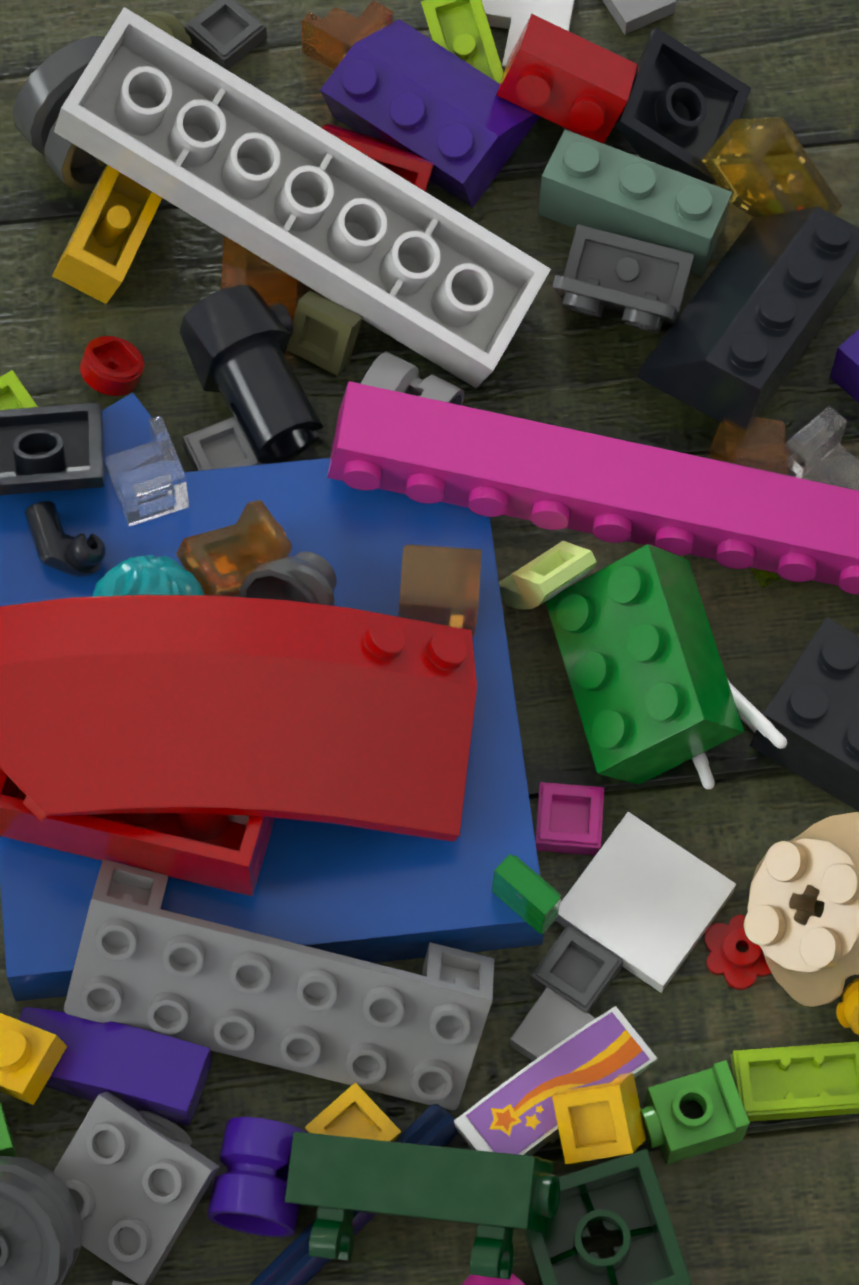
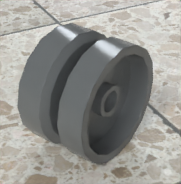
M89 36L71 42L50 55L29 76L18 93L12 112L15 127L33 148L45 155L46 163L64 184L74 191L94 190L107 164L56 134L54 129L61 107L105 37Z
M0 1156V1285H62L68 1278L81 1251L82 1221L73 1195L53 1171L27 1158Z

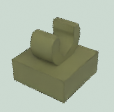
M309 290L298 301L292 322L293 333L286 350L338 376L349 365L363 317Z

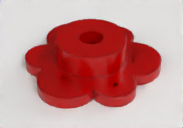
M745 915L734 916L730 920L729 925L725 923L711 925L704 936V944L710 952L706 960L707 969L715 975L724 974L726 983L736 990L748 989L754 984L757 976L766 977L772 973L761 947L751 942L745 934ZM742 946L746 949V952H739L736 947Z

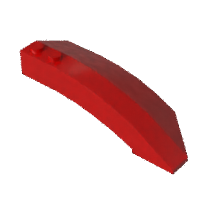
M124 595L70 597L0 606V768L26 795L22 803L41 823L46 816L113 813H200L263 816L325 822L454 842L460 836L477 692L472 630L347 607L289 600L230 596Z

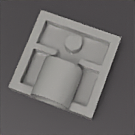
M107 1091L97 1096L53 1173L73 1195L82 1221L81 1245L138 1285H148L152 1283L220 1166L190 1147L193 1142L191 1137L174 1122L150 1111L138 1112Z

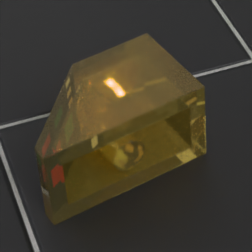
M783 117L734 119L702 159L719 186L732 192L731 203L754 218L816 206L835 215L842 207Z

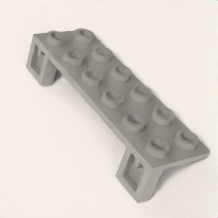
M103 859L91 898L64 1005V1012L66 1014L99 1023L111 1021L201 1045L210 1048L211 1051L347 1085H353L356 1082L363 1089L427 1105L438 1104L444 1109L451 1111L458 1108L493 1000L494 958L430 942L423 962L422 975L162 910L161 905L168 875Z

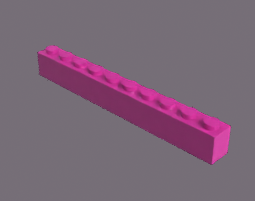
M348 381L338 413L327 478L344 481L348 486L358 490H374L378 488L402 493L420 503L444 502L468 507L472 512L487 517L506 515L532 521L533 524L543 529L559 530L567 528L591 533L596 538L609 543L628 541L643 545L650 544L678 556L690 554L717 560L719 564L732 569L751 567L775 572L782 578L794 582L813 580L839 586L847 593L859 595V491Z

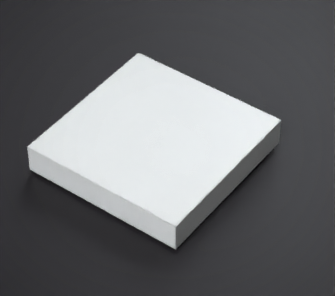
M627 812L561 901L558 917L555 921L565 928L567 925L572 926L623 959L622 967L662 993L734 893L737 884L630 812Z

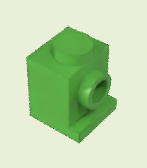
M727 1060L713 1064V1067L648 1087L644 1099L645 1107L641 1108L647 1138L646 1142L649 1148L660 1147L666 1165L742 1142L750 1125ZM697 1101L701 1105L704 1115L698 1119H689L681 1113L679 1105Z

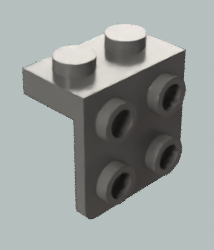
M577 224L564 275H555L552 288L559 296L564 297L562 304L566 305L568 310L601 318L603 310L606 308L622 312V320L625 321V325L660 333L662 324L672 326L679 317L695 255Z

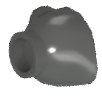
M307 551L300 552L295 556L275 559L258 566L240 586V597L289 600L333 606L335 604L333 591L337 584L336 574L332 566L320 555Z

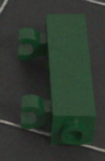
M294 1132L285 1202L318 1208L317 1218L310 1235L309 1256L350 1261L354 1246V1228L352 1224L354 1212L477 1225V1236L473 1243L470 1258V1275L510 1280L514 1256L513 1230L546 1233L548 1218H554L558 1210L560 1181L557 1175H552L554 1162L535 1156Z

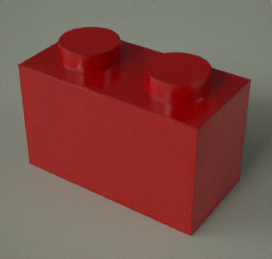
M531 13L508 58L496 96L574 133L604 144L628 102L638 64Z

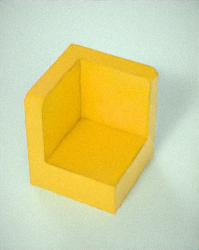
M633 1073L620 1074L610 1083L557 1091L552 1095L565 1165L633 1154L647 1139Z

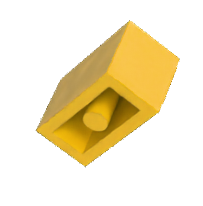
M107 165L52 277L107 304L123 282L162 197Z

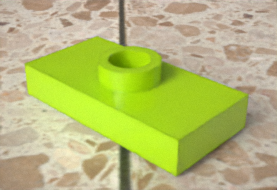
M859 1041L735 1050L731 1055L733 1079L749 1122L859 1114Z

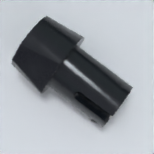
M237 285L210 294L195 304L183 316L179 332L203 390L207 392H221L257 461L262 464L288 462L289 459L307 450L319 439L320 435L317 430L322 429L323 425L285 357V352L293 333V326L289 312L281 302L268 305L253 286Z

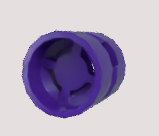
M237 1117L228 1120L219 1156L220 1162L227 1168V1173L215 1177L207 1213L208 1219L225 1228L246 1234L275 1238L294 1235L300 1205L285 1202L293 1133L308 1132L293 1125L263 1118Z

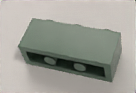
M564 130L542 174L538 215L575 229L577 224L694 254L695 258L691 273L704 277L725 231L732 192Z

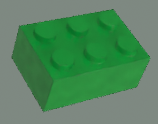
M647 544L566 588L546 602L597 774L640 785L744 732L689 559Z

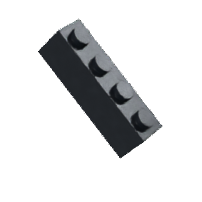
M818 206L752 218L639 369L637 378L737 432L746 435L853 283L859 268V228Z

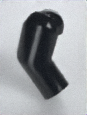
M41 501L26 509L25 516L36 551L44 565L78 578L92 575L100 569L106 549L103 541L98 536L92 533L87 539L83 533L78 534L76 537L65 534L55 503L51 501Z

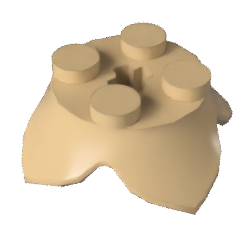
M859 812L829 816L814 823L797 837L789 841H779L773 844L757 865L750 884L748 913L744 920L745 934L751 942L761 947L767 965L775 980L794 1000L803 1006L818 1007L832 1003L843 993L845 980L849 976L859 975ZM816 900L824 902V911L821 917L815 916L814 913Z

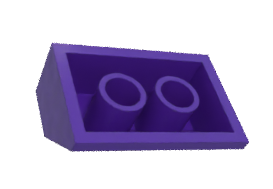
M400 19L355 42L320 89L333 117L358 133L384 140L434 163L430 181L471 208L474 207L540 117L496 96L500 85L498 82Z

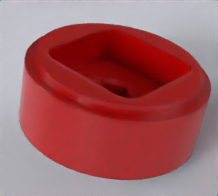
M101 336L93 339L86 346L80 362V373L84 381L94 390L109 396H123L136 389L145 364L140 351L130 342L119 337Z

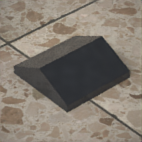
M655 28L649 35L638 63L628 102L614 126L641 158L713 184L718 179L751 87L662 30Z
M101 402L0 410V495L104 487L106 468Z

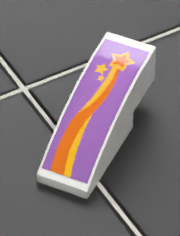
M615 1006L524 1067L455 1119L454 1124L472 1150L532 1156L548 1142L553 1143L560 1138L552 1095L557 1091L610 1083L618 1075L633 1073L634 1078H636L654 1064L658 1058Z

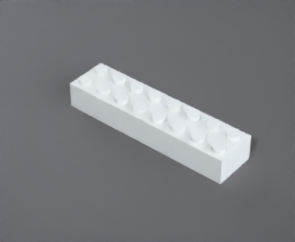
M125 7L64 102L54 129L56 134L331 301L362 316V319L475 388L494 371L551 270L541 262Z

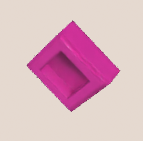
M540 782L535 835L537 851L595 856L601 849L604 787Z

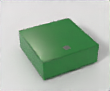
M509 854L494 870L491 892L542 935L558 917L561 894L520 858Z

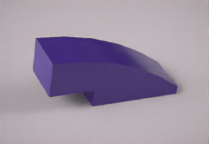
M23 1007L19 1017L20 1021L56 1034L67 1046L45 1087L92 1102L96 1100L99 1094L108 1091L134 1109L150 1111L168 1120L190 1126L212 1066L210 1048L111 1021L99 1023L71 1016L65 1012Z

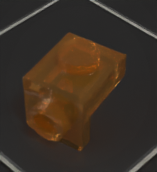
M256 500L247 503L236 524L184 538L176 556L185 569L191 572L200 583L204 595L234 597L240 595V586L252 571L263 563L287 557L292 549V545L282 526L274 519L263 501Z

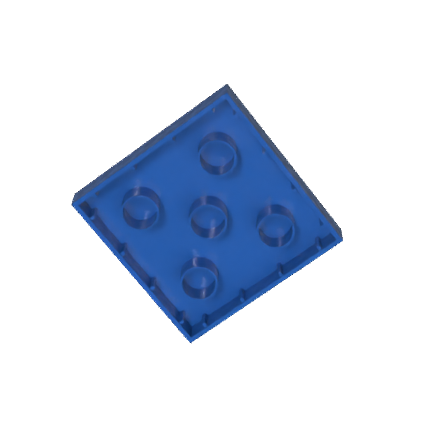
M331 458L105 480L104 487L0 495V606L70 597H92L96 583L113 567L130 557L135 558L146 555H154L155 557L167 556L175 560L194 575L206 596L240 597V586L258 566L275 559L295 556L300 552L307 551L323 557L332 566L336 574L337 584L333 591L335 601L333 606L472 630L477 692L460 836L454 842L333 823L274 818L271 836L253 897L168 877L161 905L162 910L372 963L425 958L430 942L467 952L542 945L544 933L542 935L539 934L491 892L494 870L509 854L512 856L516 855L539 876L540 870L490 517L478 515L468 507L454 504L416 502L406 494L383 489L358 490L345 484L344 481L327 478ZM41 501H51L55 503L65 534L76 537L78 534L83 533L87 539L92 533L98 536L103 541L106 549L100 569L92 575L78 578L44 565L36 551L25 516L26 509ZM0 836V884L6 974L14 1000L17 1002L67 996L102 860Z

